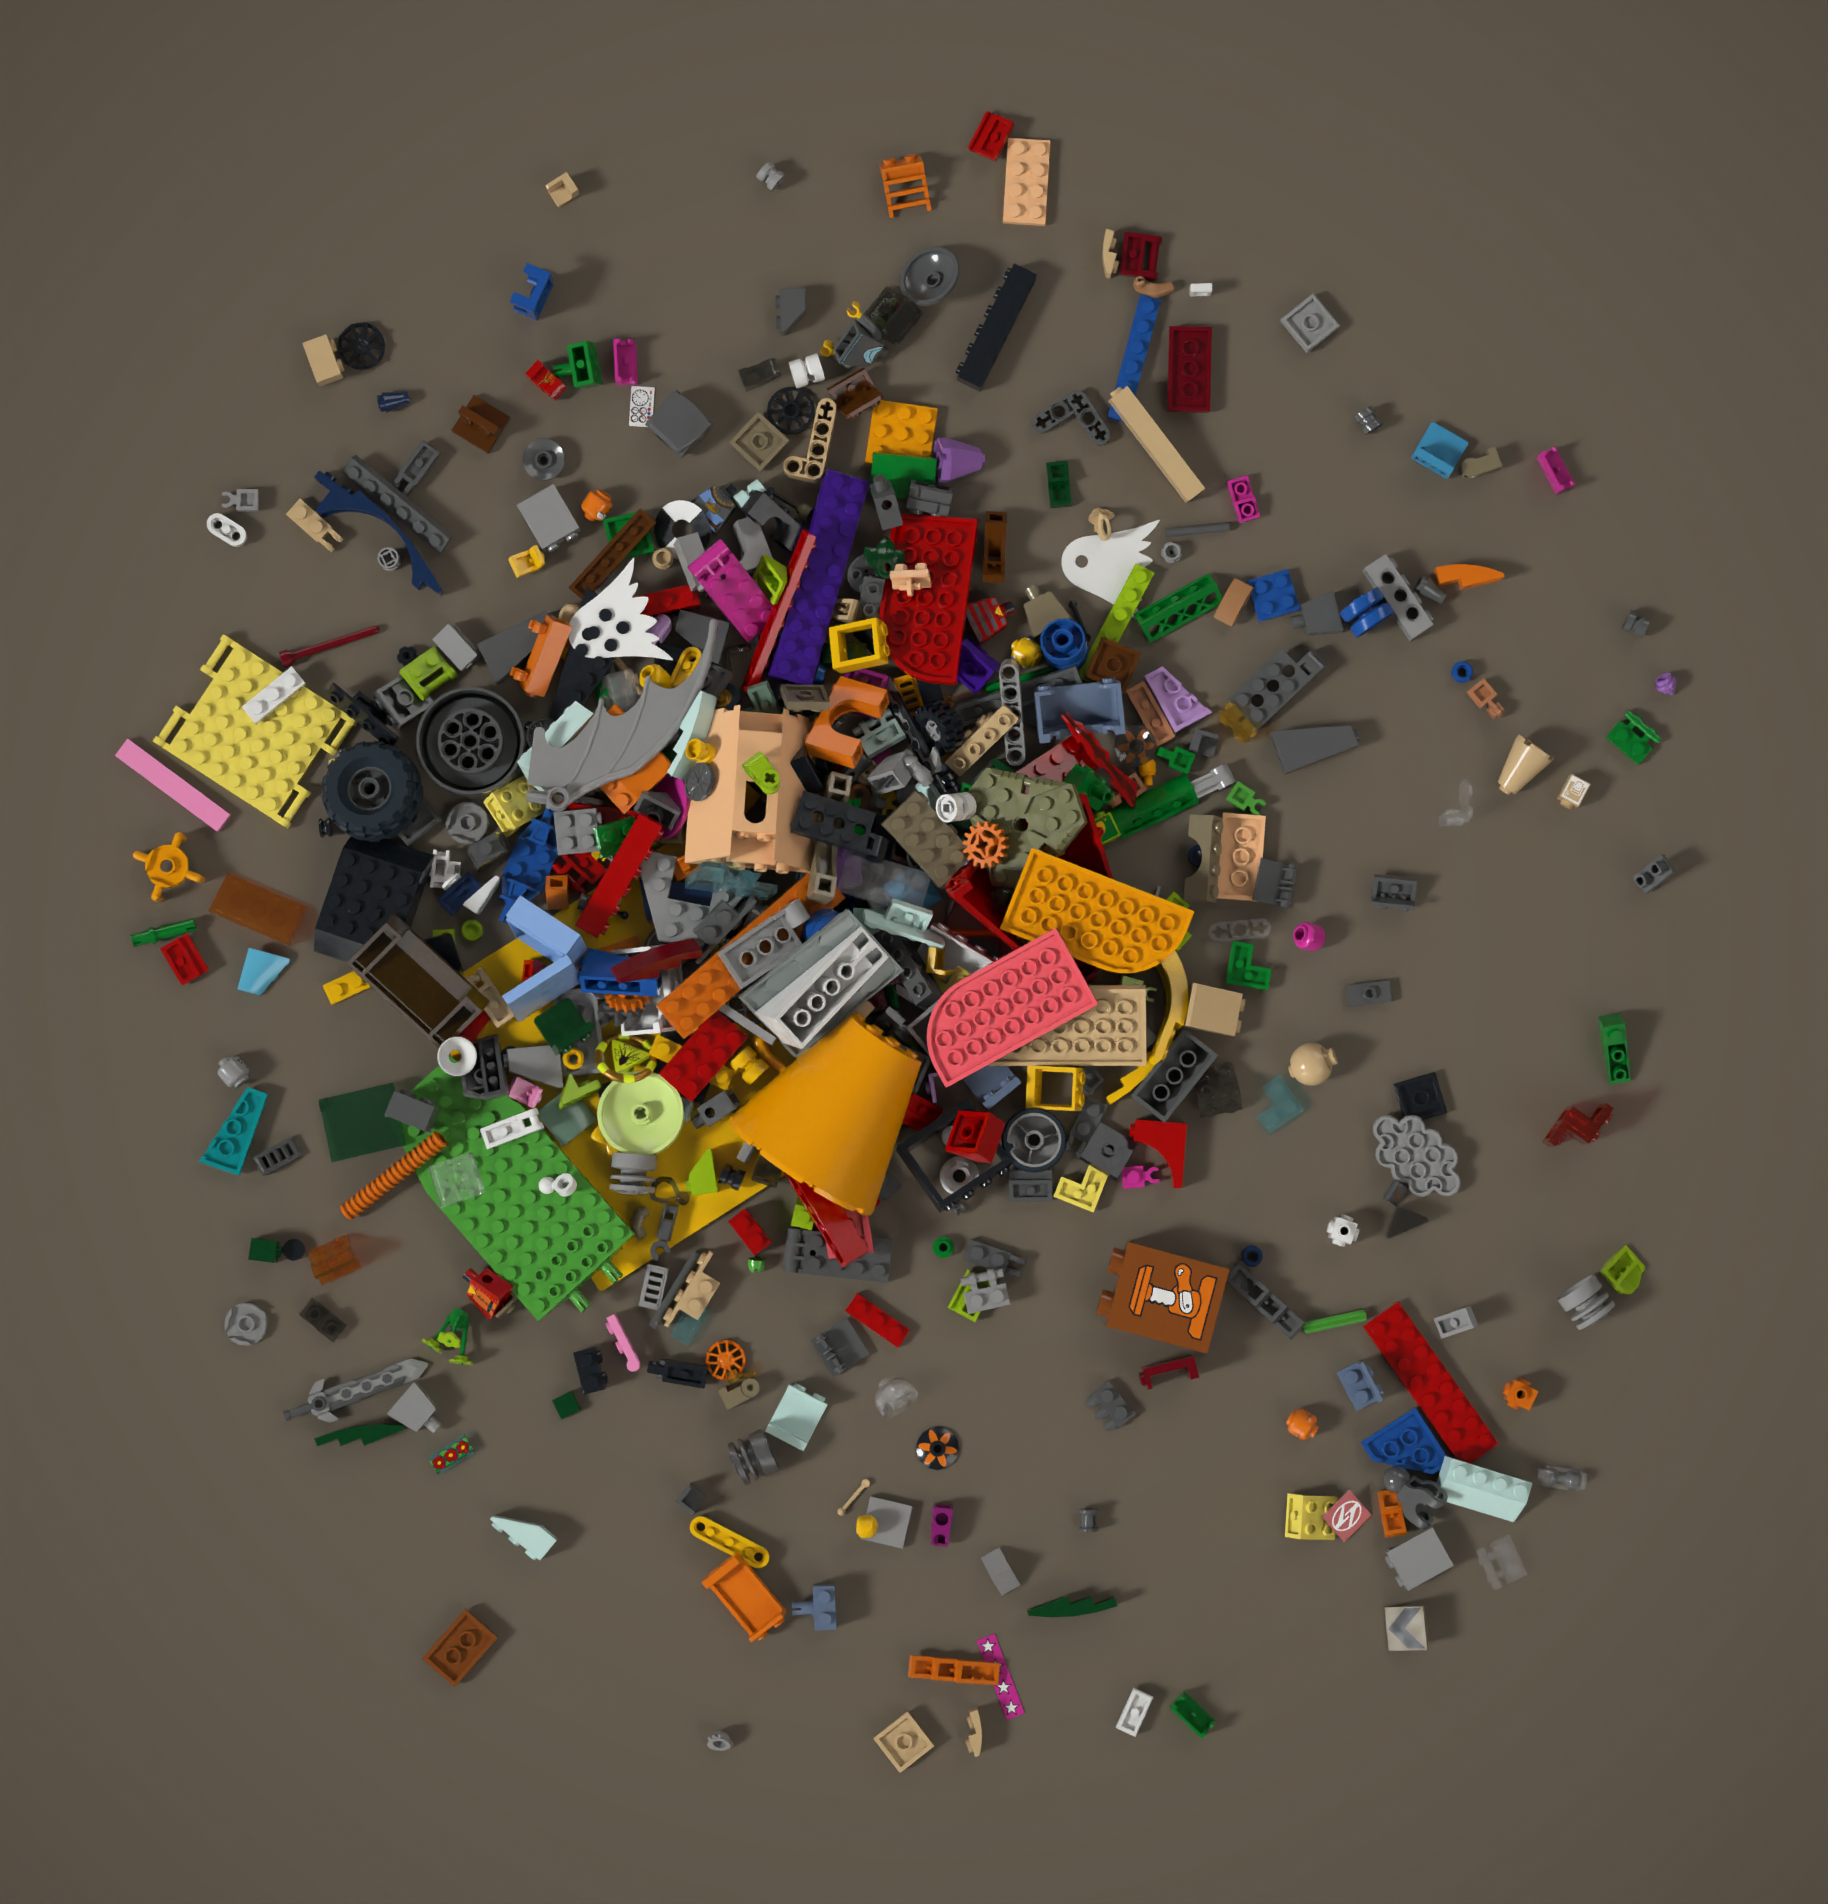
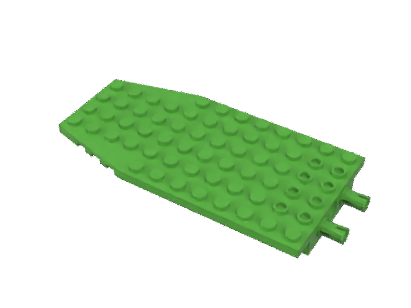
M449 1056V1060L452 1063L459 1062L453 1057ZM439 1065L410 1091L417 1095L415 1098L417 1100L423 1097L437 1103L435 1107L440 1108V1112L429 1135L437 1131L443 1135L447 1142L445 1148L442 1147L440 1152L436 1151L437 1154L432 1156L430 1160L426 1159L425 1164L421 1163L420 1168L416 1167L415 1172L426 1193L497 1275L513 1286L512 1292L537 1321H541L555 1307L561 1306L567 1299H570L581 1313L587 1310V1307L589 1308L592 1303L579 1290L599 1270H602L613 1284L618 1281V1278L623 1276L611 1260L623 1249L622 1246L635 1233L544 1129L492 1149L486 1148L480 1129L527 1111L523 1105L509 1096L492 1100L464 1097L461 1076L449 1075ZM388 1117L406 1154L408 1151L412 1152L413 1147L417 1148V1144H422V1140L427 1139L429 1136L426 1131ZM530 1118L524 1120L526 1127L532 1125ZM564 1173L570 1174L577 1182L576 1190L566 1197L560 1196L555 1190L550 1194H544L539 1189V1182L542 1178L551 1177L555 1181L559 1175Z

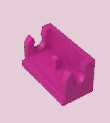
M613 339L615 382L617 386L638 385L636 342L633 339H628V341Z
M1556 446L1548 451L1541 452L1536 457L1555 495L1575 486V482L1569 474Z

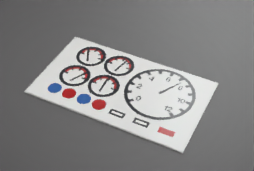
M631 386L629 426L647 427L645 424L653 415L655 387Z

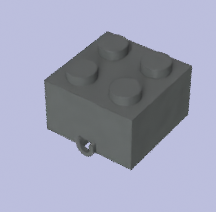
M403 1089L400 1092L394 1091L384 1114L385 1117L393 1118L426 1131L429 1135L440 1112V1108L435 1107L437 1103L423 1097L417 1100L415 1099L416 1094Z

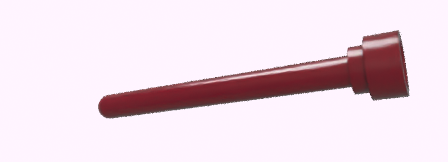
M375 625L294 652L286 649L280 651L279 655L284 668L293 666L292 663H295L297 659L378 634L380 628Z

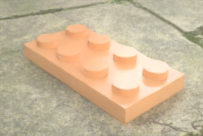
M1008 138L1003 224L1045 226L1050 140Z
M1222 813L1224 828L1221 833L1220 843L1222 845V852L1219 855L1220 874L1217 883L1219 894L1216 899L1259 902L1252 900L1260 859L1263 858L1266 816Z

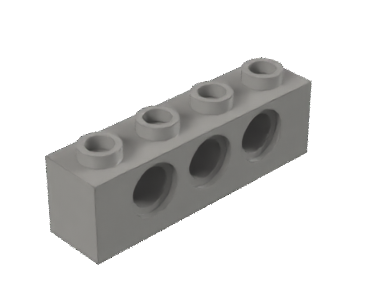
M1385 554L1366 566L1362 572L1373 588L1378 587L1384 595L1383 603L1391 605L1395 611L1392 614L1393 618L1408 640L1412 641L1434 625L1432 623L1434 619L1428 610L1424 611L1420 603L1422 601L1417 593H1412L1408 586L1410 584L1403 574L1400 575L1396 570L1398 566L1392 557L1388 558ZM1384 574L1391 575L1393 583L1386 584L1382 576ZM1402 592L1405 595V600L1402 602L1397 601L1394 593ZM1409 609L1414 610L1417 613V618L1409 619L1406 611Z

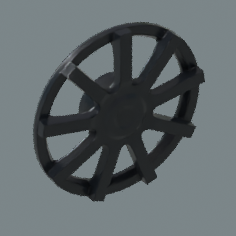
M369 323L351 324L339 336V356L347 366L353 369H370L381 361L385 353L386 345L382 333L378 328ZM364 327L362 337L358 336L355 328ZM368 328L376 333L367 339L366 334ZM352 330L355 340H351L345 337V335ZM380 337L382 345L370 344L375 338ZM342 341L351 343L352 347L342 349ZM370 349H381L378 359L370 352ZM354 351V354L347 361L343 353ZM357 355L361 357V366L352 364ZM364 355H368L374 362L365 366Z
M785 387L775 392L770 398L767 406V415L770 423L781 433L787 435L798 434L805 431L812 423L815 415V406L812 398L804 390L796 387ZM788 391L798 392L794 401L790 400ZM782 392H785L786 403L776 398ZM803 394L808 399V402L798 405L797 402ZM775 401L781 405L782 409L771 410L772 402ZM811 406V414L800 411L804 407ZM782 413L783 416L777 422H774L771 414ZM798 416L809 418V420L803 426ZM785 419L788 420L787 430L778 426ZM792 420L796 421L800 427L799 429L791 430Z

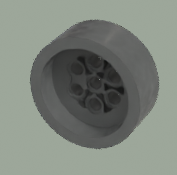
M478 687L458 688L438 697L424 712L417 729V753L424 770L443 789L464 798H485L492 792L513 782L522 771L517 761L524 752L528 751L526 729L514 708L498 694ZM472 715L479 717V722L475 726L468 724V719ZM452 724L459 725L458 733L454 735L449 734V727ZM495 728V737L487 738L485 735L487 729ZM471 736L476 737V745L473 747L466 746L467 738ZM451 745H455L457 747L456 754L448 756L446 749ZM492 749L494 751L493 758L489 760L484 759V751ZM473 758V767L464 768L463 763L465 759Z

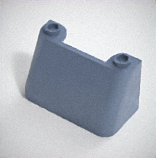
M1105 677L1100 682L1057 687L1043 684L1034 690L1037 733L1040 743L1051 742L1050 739H1053V736L1056 737V740L1061 739V737L1072 736L1067 724L1060 717L1061 715H1064L1081 735L1087 734L1072 724L1064 714L1065 711L1075 721L1083 723L1085 729L1093 734L1102 732L1103 734H1108L1107 730L1114 732L1115 735L1126 734L1121 683L1115 680V677Z

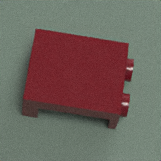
M1189 1355L1141 1367L1142 1372L1138 1373L1141 1385L1146 1386L1148 1390L1153 1389L1150 1380L1152 1375L1185 1367L1189 1379L1199 1378L1194 1356Z

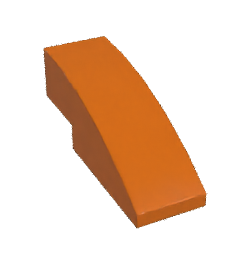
M1453 564L1438 566L1434 569L1438 586L1458 582L1460 590L1501 581L1505 577L1502 572L1478 565Z

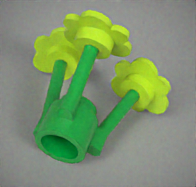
M454 1308L452 1314H448L446 1321L434 1339L429 1338L427 1341L423 1338L422 1342L428 1345L430 1349H434L442 1354V1350L438 1348L440 1346L438 1341L444 1343L447 1347L459 1348L461 1340L457 1338L455 1331H461L463 1328L460 1356H455V1359H450L449 1362L459 1365H473V1362L468 1361V1357L464 1356L468 1328L471 1323L467 1321L469 1314ZM449 1325L451 1327V1331L444 1333V1331Z

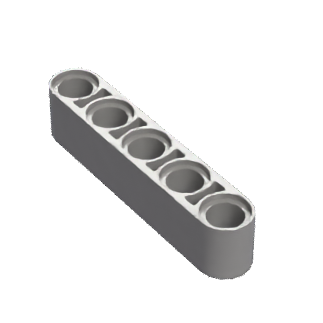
M1005 659L1001 663L999 670L1001 703L1009 709H1016L1019 718L1004 734L1005 750L1009 764L1018 766L1024 762L1026 756L1019 665L1015 660ZM1005 667H1012L1015 672L1008 675L1003 669ZM1011 687L1014 688L1017 691V693L1011 696L1008 695L1005 692V690ZM1016 729L1020 732V735L1012 737L1009 731ZM1019 750L1022 755L1016 758L1011 755V752Z

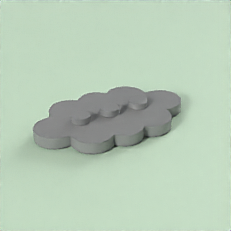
M1383 1115L1375 1120L1373 1133L1380 1142L1376 1147V1160L1380 1165L1391 1168V1174L1395 1180L1401 1183H1408L1410 1191L1422 1197L1429 1195L1434 1190L1442 1196L1454 1195L1459 1190L1461 1180L1458 1173L1454 1170L1458 1163L1457 1151L1450 1144L1442 1142V1136L1439 1131L1426 1128L1424 1121L1417 1115H1407L1400 1121L1391 1115Z

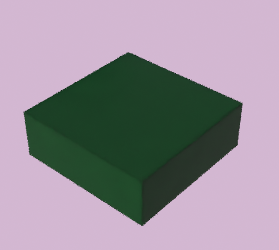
M572 1390L552 1400L561 1420L581 1410Z

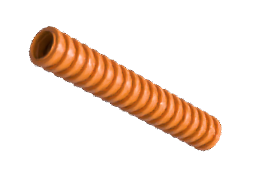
M434 1131L427 1139L422 1140V1144H417V1148L413 1147L412 1152L408 1151L407 1156L403 1155L402 1160L398 1159L397 1164L393 1163L391 1165L392 1168L388 1167L386 1172L383 1171L381 1176L378 1175L376 1180L373 1179L371 1184L368 1183L366 1185V1188H361V1192H356V1196H351V1200L348 1199L345 1201V1204L340 1205L343 1215L347 1219L353 1220L355 1216L360 1215V1212H364L365 1208H369L370 1204H374L375 1200H379L380 1196H384L385 1192H389L390 1188H394L401 1180L406 1179V1176L411 1175V1171L415 1172L416 1167L420 1168L421 1163L425 1164L426 1159L430 1160L432 1156L437 1154L436 1151L440 1152L442 1147L445 1148L447 1146L443 1135Z

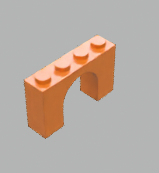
M840 676L837 683H834L829 696L830 709L823 710L819 716H816L811 732L805 736L804 745H806V750L811 756L855 769L863 754L861 740L836 732L832 729L833 723L838 717L849 712H859L881 719L890 702L886 689Z

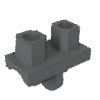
M1661 854L1634 875L1633 879L1638 888H1641L1644 894H1647L1676 871L1668 863L1665 854Z

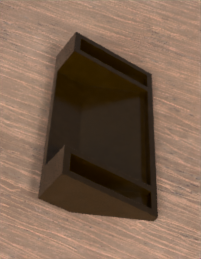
M395 913L378 928L346 963L438 1048L445 1040L457 1037L484 1010L489 1002L481 992Z

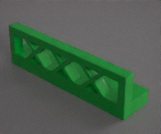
M1207 573L1134 614V617L1142 627L1147 641L1151 643L1215 608L1223 598L1216 582ZM1214 592L1216 599L1211 602H1205L1206 597ZM1197 604L1194 611L1191 613L1186 612L1189 605ZM1171 615H1178L1176 621L1172 623L1167 622ZM1155 624L1160 625L1158 631L1150 635L1148 628Z

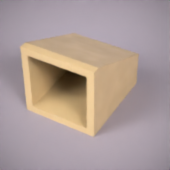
M1192 983L1190 985L1188 1010L1183 1028L1234 1037L1235 1033H1239L1241 1028V1020H1238L1239 1011H1244L1245 999H1242L1243 994Z

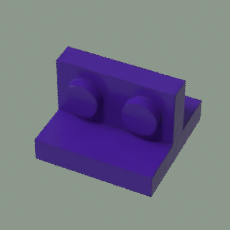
M971 638L965 639L962 642L958 680L976 695L1000 669L1001 664Z

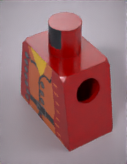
M470 1268L462 1277L470 1284L466 1294L467 1297L489 1320L505 1307L513 1290L511 1284L490 1269H485L478 1275Z

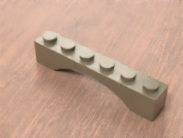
M831 771L824 778V791H822L821 796L847 804L852 776ZM821 814L818 815L817 823L823 822V816ZM834 820L833 826L836 829H840L842 821ZM815 840L806 900L827 905L834 898L837 882L836 846Z

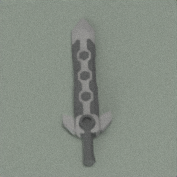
M411 1358L370 1375L326 1389L324 1392L321 1391L323 1390L325 1380H319L315 1382L310 1390L307 1404L291 1410H285L283 1415L285 1420L289 1421L292 1420L291 1418L311 1411L313 1415L318 1416V1419L331 1423L338 1420V1418L328 1411L419 1379L427 1368L428 1363Z

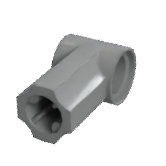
M1227 763L1191 781L1198 799L1236 783Z

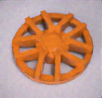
M721 1340L709 1348L706 1353L705 1362L712 1376L719 1380L727 1381L738 1377L743 1372L746 1365V1356L742 1347L736 1342ZM725 1343L726 1351L721 1352L720 1344ZM728 1344H732L736 1348L729 1352ZM717 1346L719 1354L711 1353L713 1348ZM739 1349L741 1355L734 1358L732 1353ZM709 1356L717 1357V1362L709 1361ZM742 1358V1366L735 1361ZM710 1364L718 1365L714 1372L710 1368ZM733 1365L740 1369L737 1373L731 1369ZM720 1367L724 1369L722 1377L716 1374ZM727 1369L733 1376L725 1377Z

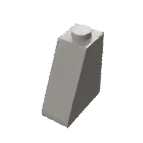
M549 1045L507 1049V1054H503L504 1067H508V1072L557 1089L563 1088L560 1054L556 1056Z

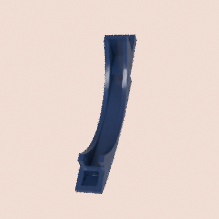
M321 471L317 472L314 478L330 490L315 510L320 516L324 518L337 513L358 512L384 521L396 530L408 549L412 564V584L414 587L420 590L425 584L438 595L442 596L444 594L434 574L415 546L383 510L360 490H357L352 496L353 491L344 484L342 487L336 484L335 481L337 479L327 471L325 474Z

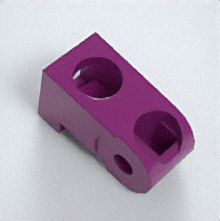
M933 1504L931 1545L948 1547L953 1505Z

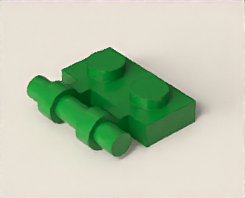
M1628 710L1624 716L1630 722L1625 725L1619 721L1605 738L1636 765H1639L1653 749L1646 742L1651 739L1657 744L1662 737L1656 733L1657 730L1654 727L1650 728L1643 722L1639 714L1635 715L1631 710ZM1635 726L1644 733L1642 738L1632 731Z

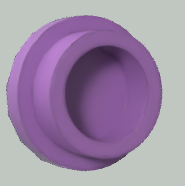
M1664 673L1656 678V689L1659 692L1669 695L1674 694L1677 685L1675 676H1672L1671 673Z

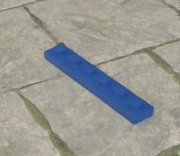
M1140 294L1115 390L1119 386L1122 389L1128 386L1132 393L1136 395L1160 299ZM1110 406L1108 418L1124 422L1114 408Z

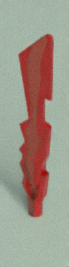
M1065 711L1060 717L1067 724L1068 730L1076 742L1084 746L1086 753L1097 768H1103L1112 778L1109 782L1126 802L1134 808L1136 806L1137 784L1109 761L1110 752L1101 748L1099 740L1094 738L1093 733L1086 730L1083 723L1075 721Z

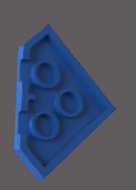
M1415 1407L1360 1442L1372 1461L1401 1466L1406 1469L1434 1474L1441 1469L1444 1457L1446 1456Z

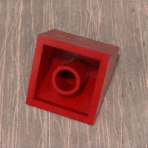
M958 1110L945 1151L976 1162L992 1163L1006 1123L988 1112Z

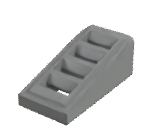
M652 1264L647 1265L639 1306L658 1310L662 1303L669 1268ZM651 1272L663 1274L662 1278L650 1275ZM649 1280L661 1282V1286L651 1285ZM647 1288L659 1291V1295L647 1293ZM645 1297L657 1299V1304L645 1301Z

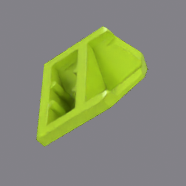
M764 554L754 572L753 579L758 582L764 595L773 605L778 604L786 586L787 567Z
M1625 1245L1605 1262L1600 1273L1619 1294H1632L1639 1287L1645 1266Z

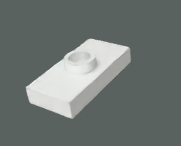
M1133 1687L1116 1724V1728L1136 1737L1153 1700V1696Z

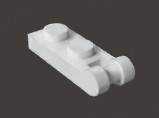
M534 1108L481 1128L480 1131L486 1148L492 1149L544 1129L543 1123L538 1118V1109ZM530 1118L532 1125L526 1127L524 1120Z

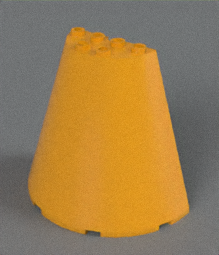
M855 1012L848 1015L730 1116L729 1120L731 1127L750 1146L754 1145L756 1149L761 1150L759 1154L800 1183H807L809 1187L814 1188V1192L853 1212L856 1209L862 1215L871 1216L922 1062L917 1059L918 1055L910 1049L905 1051L899 1047L901 1044L899 1041L891 1036L889 1038L884 1037L882 1029L874 1024L871 1026L865 1023L866 1018Z

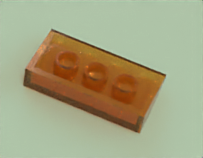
M228 873L214 898L209 912L290 946L307 907Z

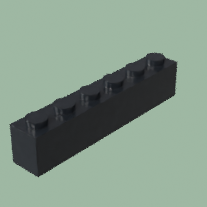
M1015 263L1012 268H1007L1003 276L1005 282L1002 287L998 286L993 296L996 300L993 306H988L984 314L986 320L983 325L979 324L974 334L977 338L974 344L970 343L965 352L967 358L964 363H959L955 372L958 374L957 381L979 392L1037 279V274Z

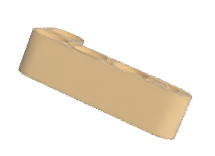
M824 398L817 405L807 458L791 456L785 460L784 472L789 478L817 483L822 480L837 414L836 404L832 399ZM826 405H829L830 411H828L826 420L824 419L823 409L826 408ZM820 426H826L829 431L825 435H820L817 429ZM817 446L823 447L825 450L820 456L812 452ZM796 463L799 465V469L796 472H790L787 469L788 465ZM812 467L820 469V473L817 476L809 475L808 471Z

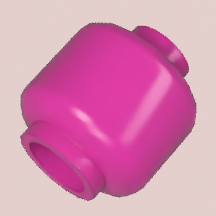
M1302 922L1294 930V942L1300 949L1317 951L1325 942V931L1318 924Z

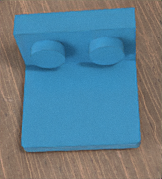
M1431 422L1411 459L1441 477L1448 479L1466 449L1468 442L1435 422Z

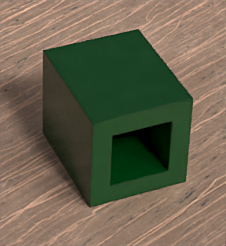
M251 1238L248 1260L277 1263L278 1259L282 1257L283 1246H280V1241Z

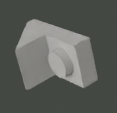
M1471 1306L1460 1307L1434 1318L1441 1339L1479 1326Z

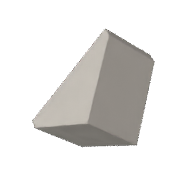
M1000 1547L980 1557L1001 1596L1020 1586Z

